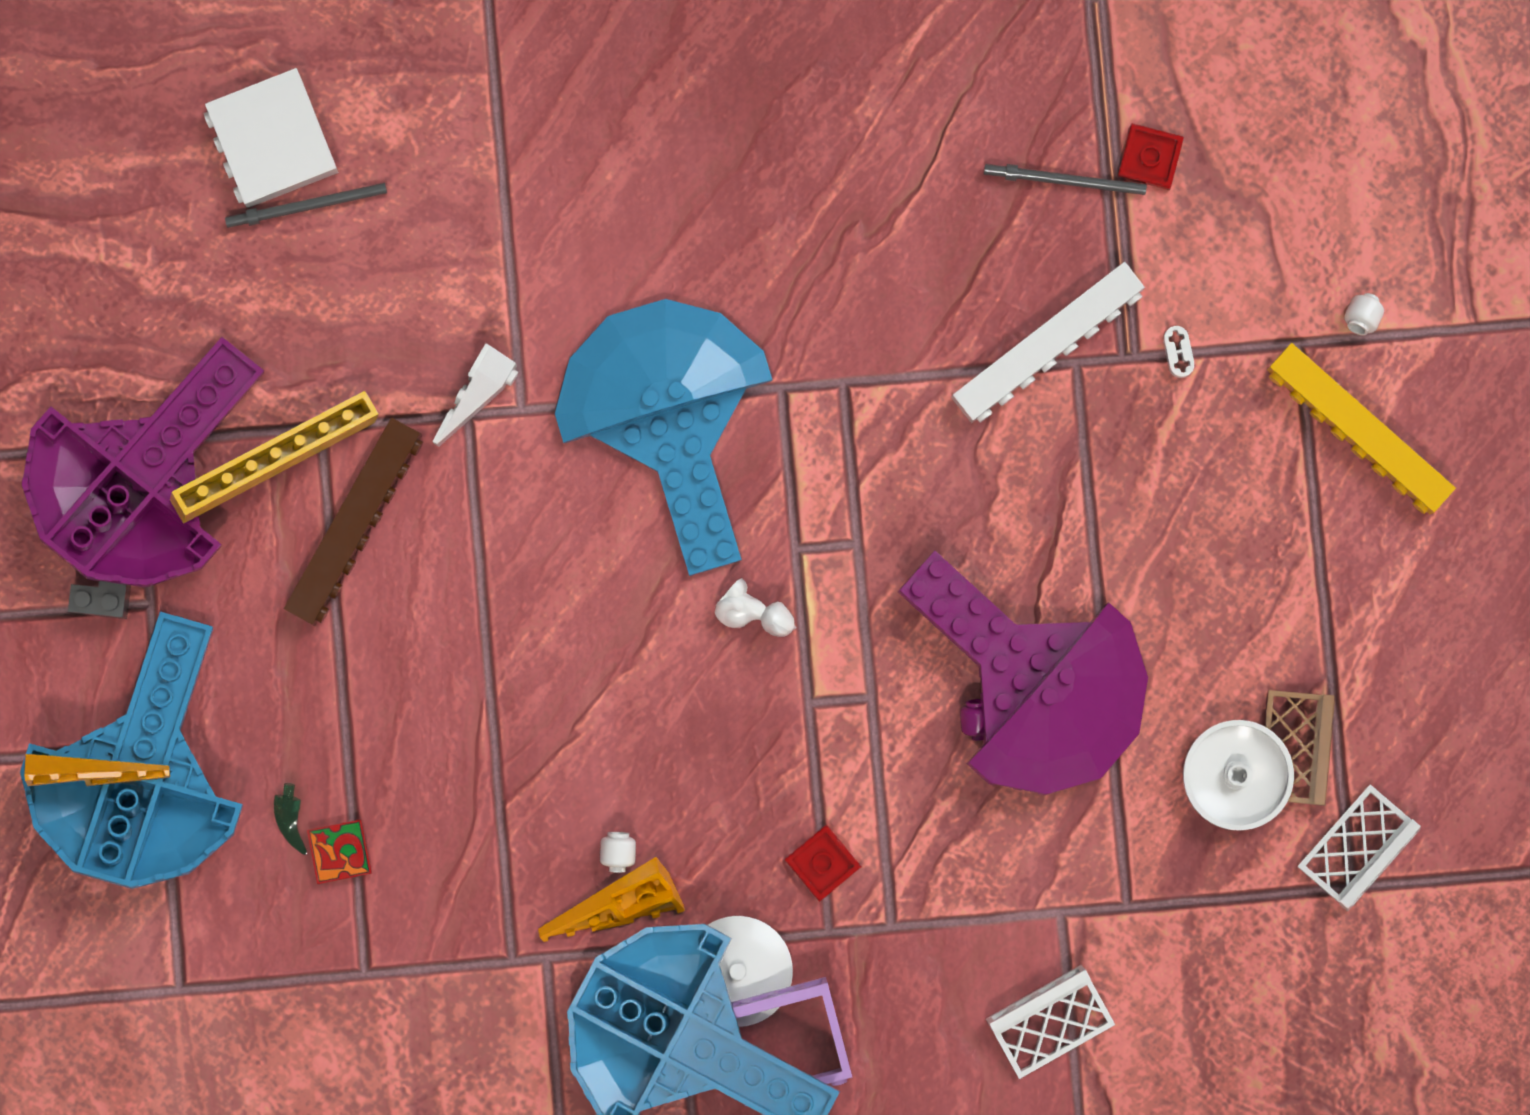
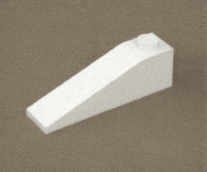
M485 344L468 373V380L470 381L468 386L464 385L459 390L454 402L456 406L447 413L433 439V443L440 447L502 392L506 385L511 386L518 375V371L515 370L517 367L516 363L490 345Z

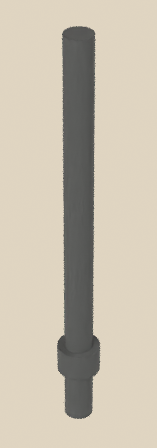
M985 164L984 175L1005 177V180L1009 181L1023 179L1145 195L1147 184L1018 168V165L1007 164L1006 166Z
M385 183L261 210L253 208L246 210V213L225 217L227 228L244 224L252 226L260 224L262 220L386 194L387 189Z

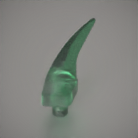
M284 783L283 795H275L274 797L275 819L281 833L291 846L303 855H306L307 850L297 828L301 800L294 797L295 784Z

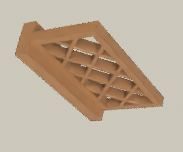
M1268 691L1265 727L1271 730L1278 722H1281L1290 732L1282 742L1285 743L1293 736L1303 749L1291 758L1292 763L1304 751L1312 758V766L1304 773L1293 763V767L1300 774L1294 781L1293 786L1303 778L1310 786L1309 798H1299L1291 792L1293 797H1289L1287 802L1326 806L1335 706L1334 695ZM1274 697H1285L1292 704V707L1279 716L1273 709ZM1290 698H1297L1301 700H1299L1295 704ZM1306 699L1318 700L1317 712L1307 719L1298 706ZM1296 709L1305 722L1292 731L1283 721V718ZM1272 713H1274L1275 716L1278 718V719H1276L1273 723H1272ZM1316 717V724L1314 727L1310 721ZM1308 724L1315 732L1314 739L1305 746L1295 734ZM1314 744L1312 755L1308 748ZM1311 772V781L1309 782L1305 776Z

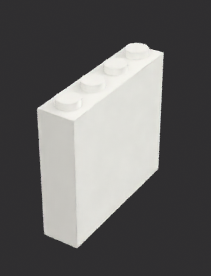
M297 68L205 104L207 112L203 113L209 128H215L217 137L213 138L218 152H224L227 162L223 163L228 177H234L237 187L233 188L238 202H244L247 208L339 173Z

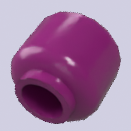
M981 699L968 700L959 712L961 731L965 735L972 736L974 741L984 740V719L982 716Z

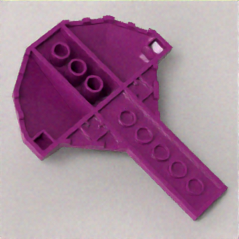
M221 337L151 417L123 421V419L108 420L88 424L71 423L53 407H50L31 428L22 479V489L40 541L85 578L91 580L149 587L201 570L221 548V543L200 527L199 516L183 524L170 501L171 492L196 479L193 454L261 378L264 370Z
M936 551L931 553L899 589L898 593L979 667L982 691L980 694L981 709L984 719V744L966 764L988 784L1048 795L1095 781L1103 777L1139 735L1148 675L1131 622L1109 602L1104 605L1091 622L1016 625Z

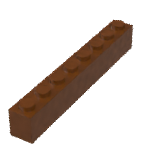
M391 417L284 607L286 611L313 626L317 622L322 623L329 612V609L326 608L331 598L336 599L343 585L340 584L344 574L349 575L356 564V561L353 560L358 550L362 552L370 537L366 536L371 526L376 527L383 516V513L380 512L385 502L388 504L391 502L396 493V489L393 488L398 478L403 480L410 468V465L407 464L411 455L416 456L423 445V441L420 440L422 437L421 433Z

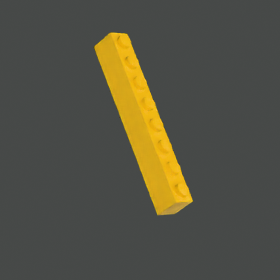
M1293 343L1267 369L1270 373L1269 378L1279 387L1284 385L1291 391L1289 395L1295 402L1300 405L1303 403L1311 409L1310 414L1320 423L1325 421L1332 428L1330 432L1340 441L1345 439L1353 446L1351 451L1362 460L1364 458L1368 459L1373 464L1371 466L1373 471L1382 478L1386 475L1394 482L1392 487L1402 496L1407 494L1414 500L1413 506L1421 513L1433 514L1456 489Z
M363 391L172 491L170 501L184 524L374 424L377 420L378 412L367 393Z

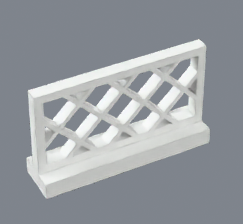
M1369 785L1303 859L1298 868L1348 912L1420 831L1421 826L1405 815L1372 785ZM1370 793L1380 801V811L1364 812L1363 801ZM1383 804L1391 811H1383ZM1360 806L1361 812L1353 813ZM1396 814L1404 821L1397 830H1385L1384 815ZM1381 815L1382 830L1365 831L1364 816ZM1361 816L1362 832L1346 833L1345 821L1349 817ZM1342 826L1343 833H1336L1337 830ZM1382 834L1383 846L1379 850L1367 851L1366 835ZM1385 834H1392L1386 841ZM1363 836L1364 851L1347 852L1346 837ZM1331 837H1343L1344 852L1328 853L1327 842ZM1324 846V853L1317 854ZM1375 854L1369 861L1367 860V855ZM1364 855L1365 866L1360 871H1349L1348 856ZM1344 856L1345 872H1329L1328 857ZM1325 857L1326 873H1313L1306 867L1313 858ZM1346 875L1347 886L1338 894L1330 887L1329 876ZM1349 875H1356L1349 883ZM1319 877H1326L1327 884Z
M1082 965L986 1018L1019 1079L1115 1025L1090 976ZM1087 985L1091 992L1089 1003L1084 1004L1074 1001L1077 990ZM1071 994L1070 1000L1065 998ZM1094 999H1095V1001H1096L1098 1007L1093 1006ZM1058 1001L1068 1003L1064 1018L1050 1014L1054 1003ZM1073 1005L1087 1008L1083 1023L1069 1020ZM1047 1008L1046 1013L1040 1012ZM1091 1010L1102 1012L1106 1019V1022L1097 1027L1087 1025ZM1033 1015L1044 1017L1040 1032L1026 1028L1029 1017ZM1049 1018L1063 1022L1059 1037L1045 1033ZM1023 1021L1022 1027L1017 1026V1024ZM1067 1023L1081 1027L1079 1037L1073 1041L1063 1038ZM1010 1028L1020 1030L1017 1044L1006 1043L1001 1033ZM1025 1032L1039 1036L1035 1050L1021 1047ZM1043 1037L1057 1040L1055 1051L1050 1054L1039 1052ZM1062 1042L1067 1043L1066 1045L1061 1047ZM1009 1048L1015 1049L1013 1055H1012L1011 1051L1009 1050ZM1019 1050L1033 1054L1031 1064L1021 1070L1016 1062Z

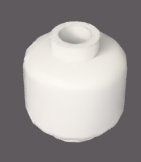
M1373 294L1356 295L1352 298L1344 317L1348 324V329L1358 335L1373 333L1377 330L1384 315V307L1379 302V298Z
M608 832L607 836L601 839L600 862L602 865L609 867V872H626V867L635 864L636 841L629 837V833Z

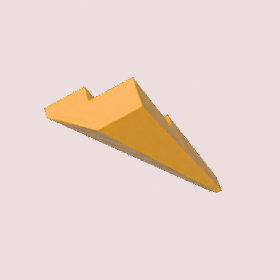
M25 754L24 775L27 786L83 780L86 786L169 778L170 767L168 765Z
M654 857L538 929L539 937L543 942H546L550 936L566 933L567 937L574 936L575 931L591 928L593 932L634 923V918L651 915L652 918H658L660 913L671 910L681 913L685 911V907L669 872L659 859Z

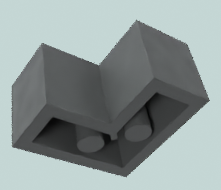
M99 581L98 587L71 584L68 612L72 614L127 619L131 585Z

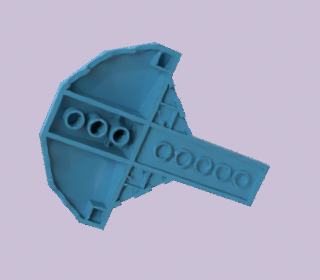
M668 299L607 316L569 359L555 411L563 443L591 436L658 472L689 576L742 561L710 456L746 389L773 381L764 351L721 313Z
M160 612L127 714L104 728L101 727L83 736L81 740L69 746H64L57 751L29 743L26 754L168 765L170 767L169 778L86 786L84 780L27 786L24 775V758L20 775L33 827L72 872L134 889L190 874L234 836L243 804L215 796L181 733L185 715L211 639L213 626Z
M707 924L646 927L600 954L594 959L567 1011L571 1057L570 1070L573 1076L576 1077L584 1091L583 1093L590 1101L597 1115H640L643 1110L712 1089L719 1090L763 1115H828L840 1091L742 1039L720 967L721 960L732 938Z

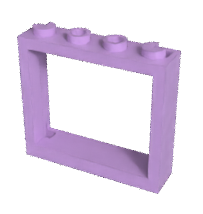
M826 977L731 1002L735 1017L740 1018L822 996L841 1068L812 1076L826 1084L831 1083L832 1086L844 1084L848 1078H852Z

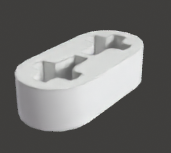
M1173 326L1165 332L1163 337L1168 367L1173 376L1185 378L1194 369L1189 335L1183 327ZM1173 332L1183 337V340L1179 342L1180 350H1176L1174 342H1169ZM1177 354H1181L1182 361L1189 364L1185 368V372H1181L1180 368L1175 369L1174 367L1178 363Z

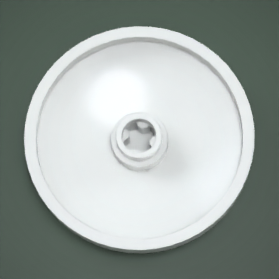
M1245 720L1222 722L1204 731L1191 745L1183 766L1184 789L1193 808L1208 822L1228 830L1253 829L1271 821L1286 805L1294 783L1292 759L1281 739L1268 728Z
M745 916L725 917L708 924L710 927L732 938L720 963L731 1002L791 986L793 966L789 950L780 935L769 925ZM779 1007L736 1018L738 1026L742 1027L759 1023L771 1016Z

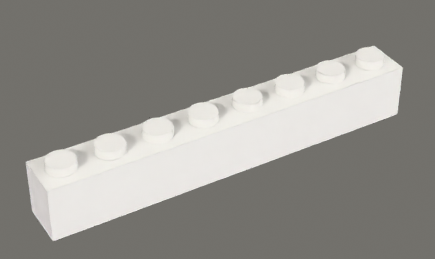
M1123 262L959 389L951 398L971 423L975 420L981 423L993 413L990 410L997 403L1003 406L1014 397L1011 392L1019 386L1025 389L1036 380L1033 375L1040 370L1045 373L1057 364L1055 358L1063 353L1067 356L1079 346L1076 342L1085 336L1088 340L1100 330L1098 328L1100 323L1104 320L1110 323L1121 314L1119 309L1126 303L1132 306L1143 297L1140 292L1143 291L1145 286L1126 262Z

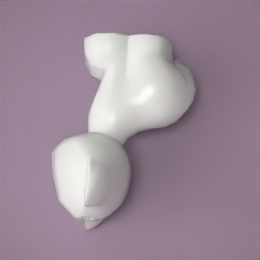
M742 578L737 580L716 604L715 615L722 624L731 628H741L753 620H761L763 629L777 637H785L797 628L794 617L782 602H774L766 607L761 601L746 593L748 587Z

